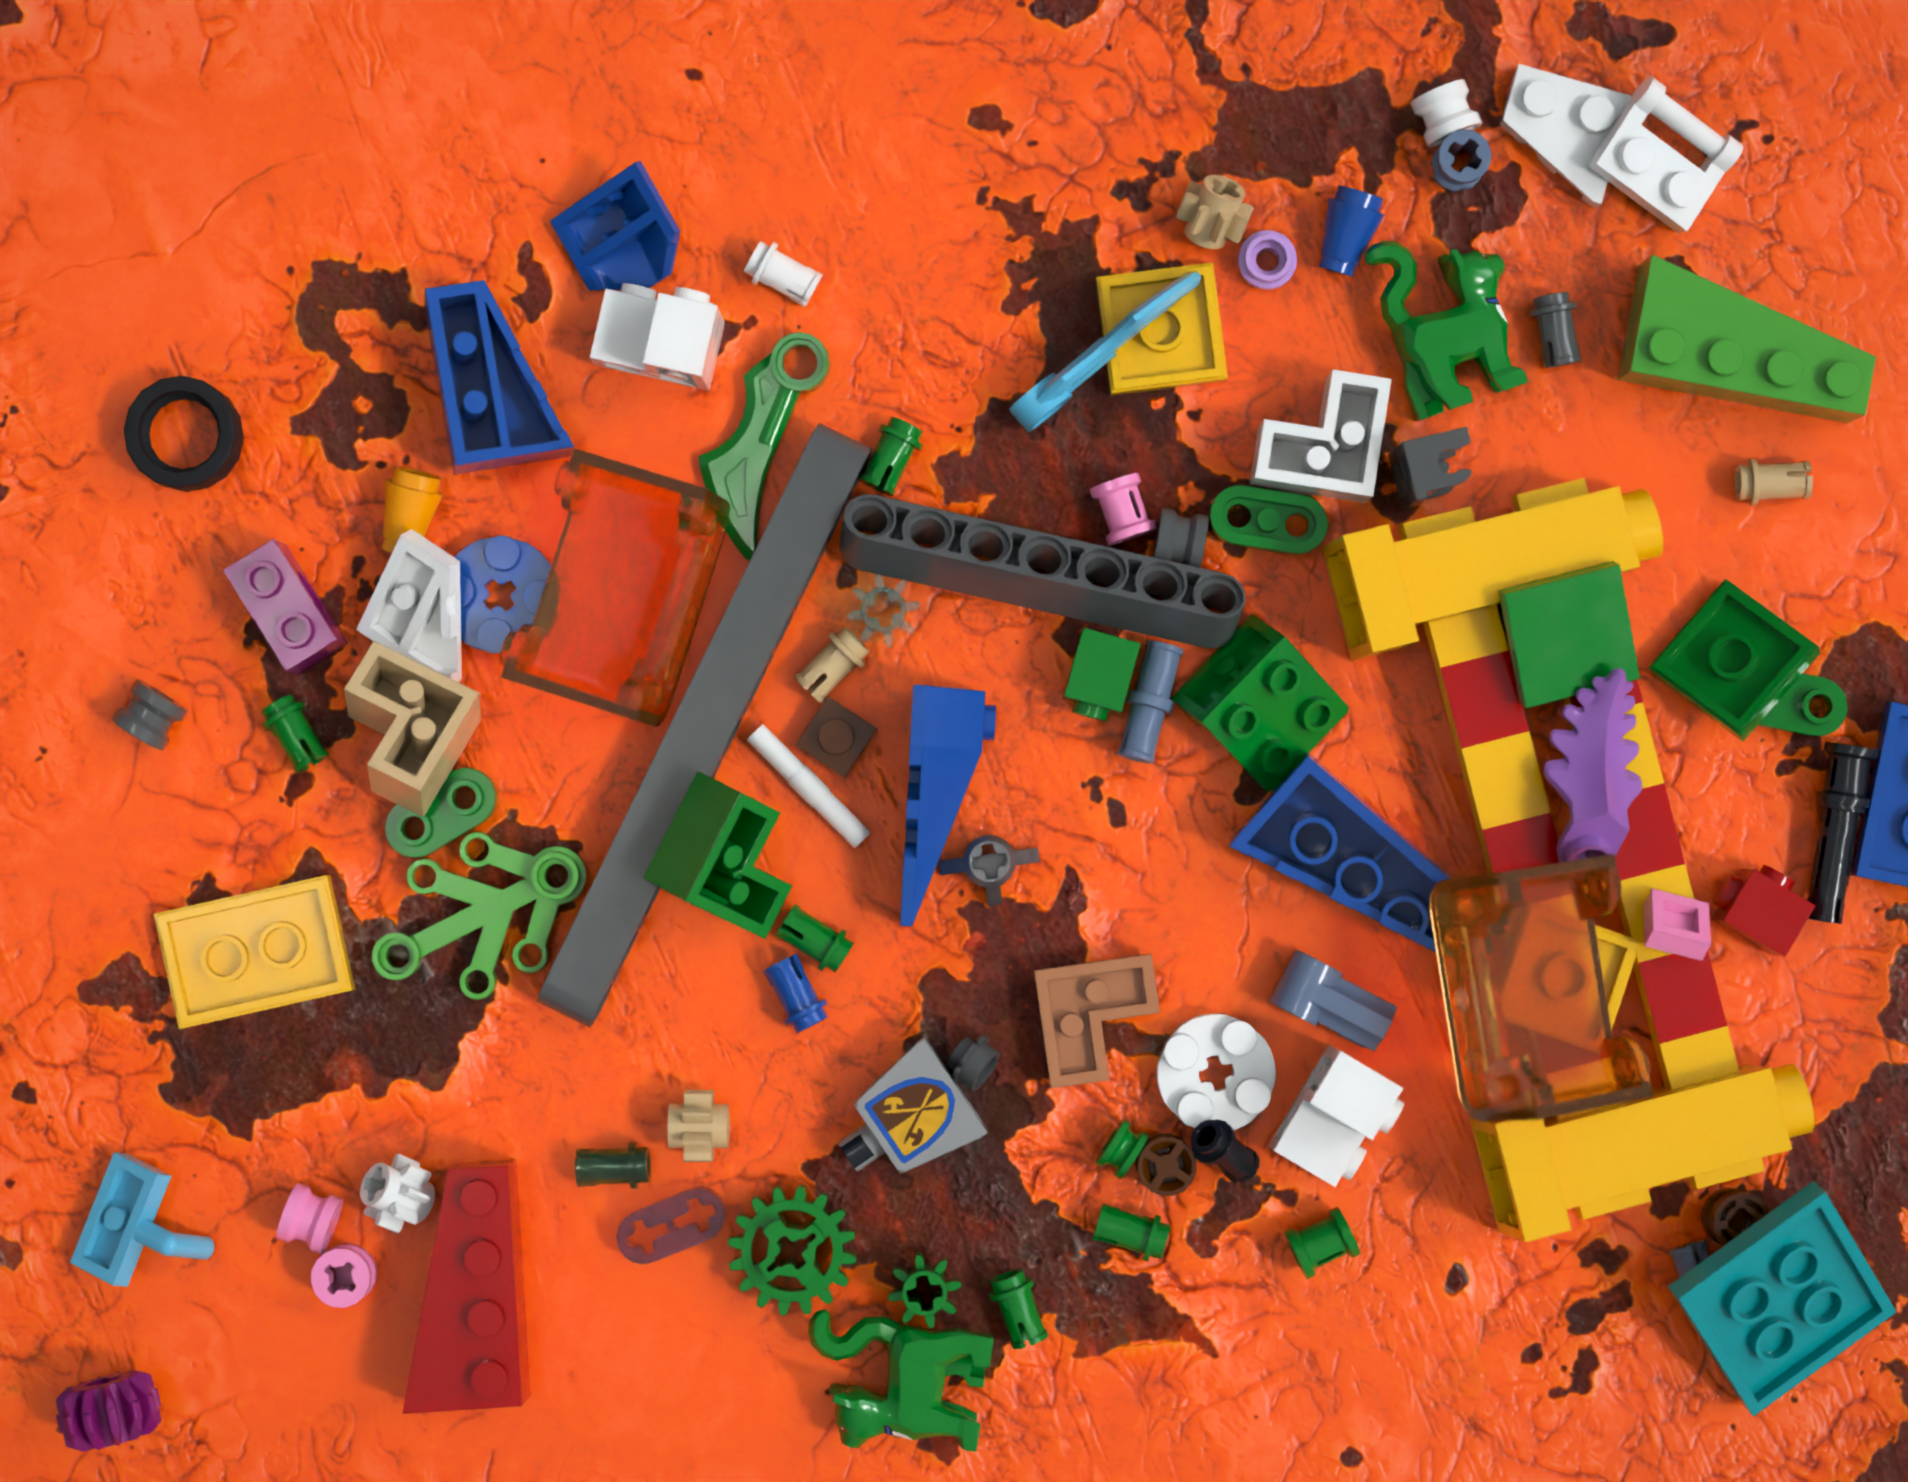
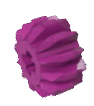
M131 1370L124 1373L118 1371L111 1375L98 1376L95 1379L81 1381L78 1385L67 1387L55 1400L58 1414H56L59 1432L63 1433L66 1447L82 1452L91 1449L100 1450L113 1445L119 1446L121 1443L130 1440H138L140 1436L150 1434L161 1422L159 1411L161 1402L158 1389L154 1388L151 1374L142 1371Z

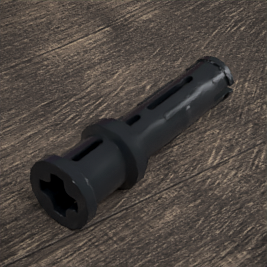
M1825 741L1824 751L1829 754L1824 789L1817 791L1816 794L1818 806L1823 808L1811 874L1809 897L1807 898V901L1816 906L1808 919L1843 924L1844 902L1849 883L1856 831L1860 813L1866 814V808L1870 807L1871 799L1866 797L1871 761L1878 759L1879 750Z

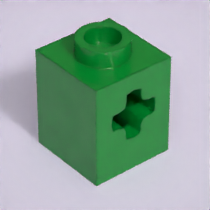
M1083 627L1062 698L1074 702L1072 713L1106 722L1108 712L1116 714L1122 712L1141 643Z

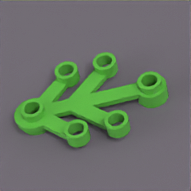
M473 832L466 835L460 843L459 853L467 865L471 867H485L490 864L525 878L505 889L445 871L433 859L416 860L409 866L406 875L407 883L413 891L419 894L435 892L472 905L412 936L404 932L384 935L376 942L372 951L374 968L381 976L390 980L408 978L419 969L422 957L483 927L471 965L462 972L459 984L461 991L468 998L474 1000L487 998L497 987V976L494 970L513 912L536 900L526 938L520 940L515 945L512 959L515 966L523 972L534 973L542 970L550 959L547 942L559 906L575 900L581 894L586 884L587 873L584 862L571 849L553 846L545 848L533 856L497 844L490 835L483 832ZM476 838L484 840L489 847L488 855L482 861H475L468 854V846ZM555 864L564 866L568 872L567 882L561 887H554L547 880L548 869ZM423 865L432 867L436 873L434 884L428 888L421 887L415 878L416 871ZM396 944L405 946L409 951V961L403 967L393 965L389 958V952ZM527 944H535L541 950V960L536 966H528L521 959V950ZM475 970H480L488 976L489 984L483 993L472 991L468 985V978Z

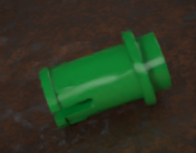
M891 417L887 425L882 424L879 431L882 435L878 441L879 443L864 473L859 478L864 484L868 486L872 484L875 486V490L889 496L894 495V489L913 451H920L923 446L919 442L923 432L910 423L896 417Z
M290 694L276 700L261 711L266 720L262 726L265 731L271 730L294 766L295 773L298 774L308 770V765L311 762L315 766L329 756V753L323 748L302 713L306 706L302 701L296 702L293 695Z
M794 904L775 934V937L778 939H783L819 962L820 964L817 969L820 971L827 967L834 973L854 944L844 937L847 933L846 930L842 929L838 933L800 909V906Z
M1103 1203L1093 1240L1144 1254L1142 1260L1148 1262L1150 1256L1157 1259L1162 1258L1171 1225L1160 1222L1161 1216L1156 1215L1155 1219L1142 1217Z
M1018 1268L990 1280L992 1290L988 1295L990 1301H997L1011 1338L1012 1348H1025L1026 1340H1029L1032 1346L1046 1339L1048 1333L1044 1329L1031 1288L1034 1286L1032 1277H1026L1023 1269Z

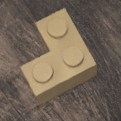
M373 641L344 688L348 717L385 735L367 764L371 791L424 817L481 721L479 692Z

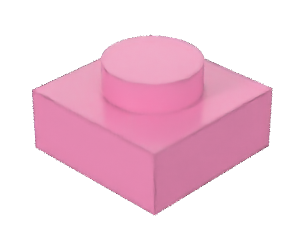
M1651 889L1643 904L1644 946L1669 954H1677L1703 961L1711 946L1709 903Z

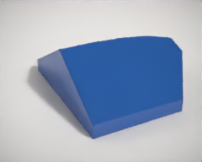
M641 161L634 162L550 220L588 290L599 291L605 290V288L621 290L622 283L651 288L673 272L680 229Z

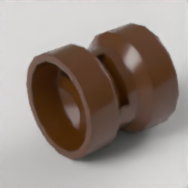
M1726 1187L1715 1191L1706 1199L1702 1207L1701 1222L1706 1234L1713 1241L1724 1246L1770 1213V1210L1762 1199L1741 1189Z

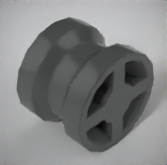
M1162 507L1153 557L1201 568L1209 515L1197 513L1191 518L1180 517L1174 509Z
M137 679L131 688V701L126 708L116 711L112 721L144 743L163 751L169 742L167 732L174 722L182 721L188 710L165 693Z

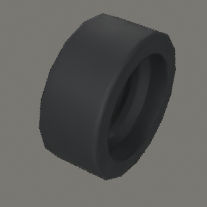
M186 376L160 379L143 389L129 407L124 425L126 449L137 469L164 487L185 492L207 489L227 477L239 460L244 441L241 417L231 400L205 381ZM187 399L200 402L211 411L217 421L219 436L215 450L206 461L196 467L180 469L171 467L158 458L151 446L149 433L152 420L161 408L172 401Z

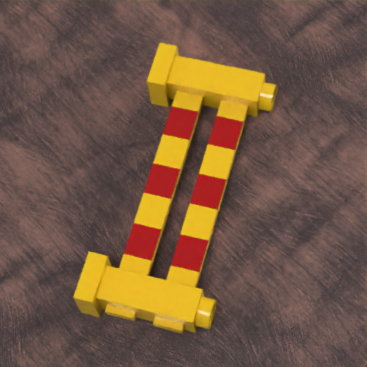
M1585 478L1511 497L1515 510L1513 513L1475 522L1472 507L1469 506L1398 525L1401 541H1393L1390 526L1386 524L1342 535L1322 547L1351 661L1393 651L1418 642L1416 626L1424 624L1507 948H1509L1525 901L1577 919L1578 916L1566 870L1559 863L1556 853L1558 839L1524 708L1519 702L1513 665L1497 605H1501L1498 590L1610 561L1620 565L1622 574L1639 568V562L1660 557L1663 552L1662 527L1653 499L1643 488L1621 494L1620 486L1589 493ZM1637 680L1630 681L1633 684V688L1626 694L1632 695L1635 698V705L1624 714L1635 715L1636 725L1623 738L1635 741L1639 745L1638 755L1626 765L1625 769L1640 776L1642 790L1627 810L1630 830L1615 856L1613 867L1608 872L1624 933L1628 937L1641 941L1633 968L1664 1086L1624 1097L1610 1039H1608L1604 1054L1600 1055L1529 1030L1551 1116L1543 1118L1540 1111L1510 1106L1469 1117L1498 1232L1525 1243L1572 1230L1567 1213L1568 1209L1575 1208L1577 1218L1585 1220L1652 1202L1648 1189L1650 1187L1688 1178L1691 1188L1700 1189L1764 1172L1763 1157L1792 1150L1790 1138L1808 1134L1814 1130L1815 1120L1811 1097L1804 1078L1794 1064H1786L1775 1068L1749 1064L1738 1066L1708 951L1703 961L1644 946L1643 904L1651 889L1694 899ZM1576 696L1564 698L1565 705L1571 704L1576 707H1582Z

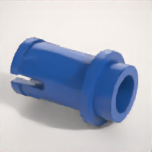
M794 954L765 969L763 973L773 987L788 1017L783 1020L785 1025L792 1024L796 1033H799L828 1018L823 1008L828 1003L826 999L821 1001L818 999L799 960V956Z

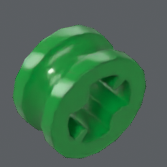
M1123 1119L1105 1143L1095 1163L1101 1167L1111 1165L1115 1171L1114 1176L1119 1179L1123 1178L1140 1154L1149 1135L1144 1131L1133 1133L1130 1130V1122Z

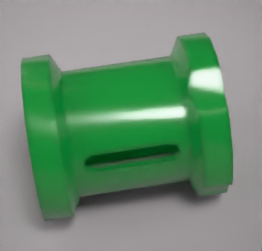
M1338 1207L1329 1210V1217L1298 1232L1293 1228L1284 1231L1289 1247L1306 1280L1315 1276V1269L1346 1254L1352 1258L1361 1254L1355 1238Z

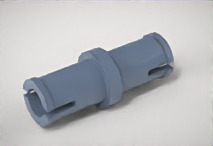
M1147 640L1146 652L1136 690H1129L1126 703L1131 705V709L1117 755L1141 763L1154 764V755L1165 714H1172L1174 701L1169 698L1180 657L1183 655V649L1171 644Z

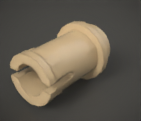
M1755 458L1748 459L1746 465H1737L1735 468L1734 486L1737 500H1747L1750 506H1756L1760 499H1810L1813 489V475L1806 476V473H1811V464L1809 461H1802L1801 463L1758 464Z
M846 627L838 634L831 632L828 637L832 641L800 673L798 672L794 676L798 683L807 690L824 674L809 689L811 696L820 703L856 666L862 668L865 665L862 659L870 652Z

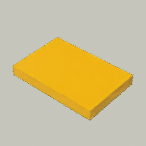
M330 875L154 914L179 1029L355 990Z

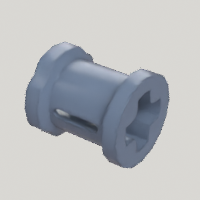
M1457 130L1450 133L1442 141L1431 160L1435 182L1442 189L1450 192L1471 189L1488 170L1491 163V149L1487 140L1475 131ZM1462 150L1471 157L1467 162L1468 166L1460 173L1455 171L1451 165L1454 162L1455 156Z

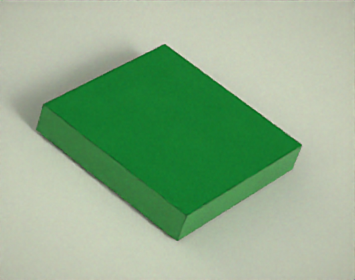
M1610 561L1498 590L1519 702L1523 707L1530 708L1576 696V692L1580 688L1594 690L1595 687L1591 682L1594 677H1605L1613 669L1617 668L1625 671L1626 681L1630 682L1640 679L1622 575L1618 563Z
M1725 579L1654 660L1649 669L1652 675L1740 741L1744 742L1820 654L1818 645Z

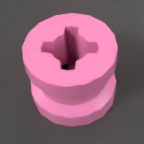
M297 1183L284 1207L277 1228L276 1238L287 1243L295 1239L305 1242L310 1251L322 1255L338 1223L343 1206V1198L335 1195L322 1198L314 1195L309 1186Z
M344 1243L331 1248L316 1260L311 1271V1285L315 1295L323 1303L338 1308L354 1305L372 1291L377 1280V1266L374 1257L367 1249L357 1244ZM330 1267L335 1270V1277L337 1279L336 1281L334 1279V1272L330 1269Z

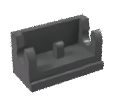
M1467 427L1403 441L1388 454L1401 511L1414 509L1424 500L1443 496L1449 493L1456 485L1463 483L1470 477L1472 473L1470 469H1459L1455 473H1446L1449 470V464L1444 461L1456 455V450L1471 443Z

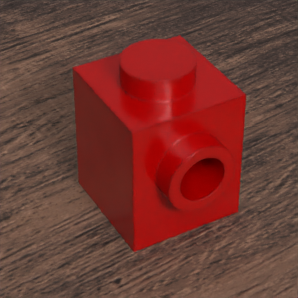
M1763 865L1759 872L1754 869H1741L1737 876L1730 873L1724 879L1713 898V904L1718 906V909L1712 920L1769 954L1786 957L1816 905L1790 891L1795 883L1792 879L1769 866Z

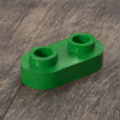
M1236 485L1224 489L1216 496L1209 510L1210 527L1215 536L1222 542L1232 546L1288 555H1303L1314 550L1325 538L1328 528L1326 513L1315 499L1301 494L1244 485ZM1234 506L1244 508L1249 516L1247 525L1240 528L1232 526L1227 519L1228 510ZM1296 515L1305 520L1307 529L1303 536L1295 537L1287 532L1285 523L1288 517Z
M1802 674L1757 726L1808 737L1828 735L1837 730L1843 723L1847 713V700L1844 692L1835 682L1818 676ZM1815 695L1822 697L1827 705L1825 714L1820 718L1813 716L1809 710V702Z
M461 768L450 772L424 817L398 804L390 811L385 824L388 842L394 850L407 857L417 858L433 854L483 824L493 815L498 803L496 786L487 774L477 769ZM463 786L472 788L476 795L474 805L468 809L459 807L455 800L457 791ZM414 816L419 817L425 825L424 834L416 840L409 838L405 832L407 820Z

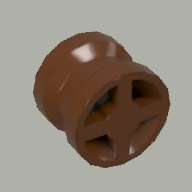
M1158 1133L1149 1137L1135 1160L1136 1171L1142 1183L1151 1192L1161 1196H1174L1185 1191L1193 1182L1197 1172L1196 1158L1192 1149L1180 1137L1170 1133Z

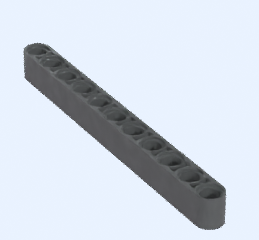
M818 423L548 973L538 995V1003L589 1028L592 1027L660 890V887L643 877L697 771L714 779L859 482V478L864 472L873 448L821 423Z

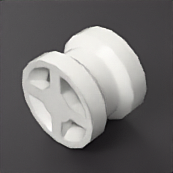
M1464 79L1434 88L1411 101L1410 105L1414 115L1422 117L1426 126L1423 137L1427 147L1441 145L1442 141L1450 133L1457 130L1473 131L1482 125L1479 113L1471 110L1466 100L1469 89Z

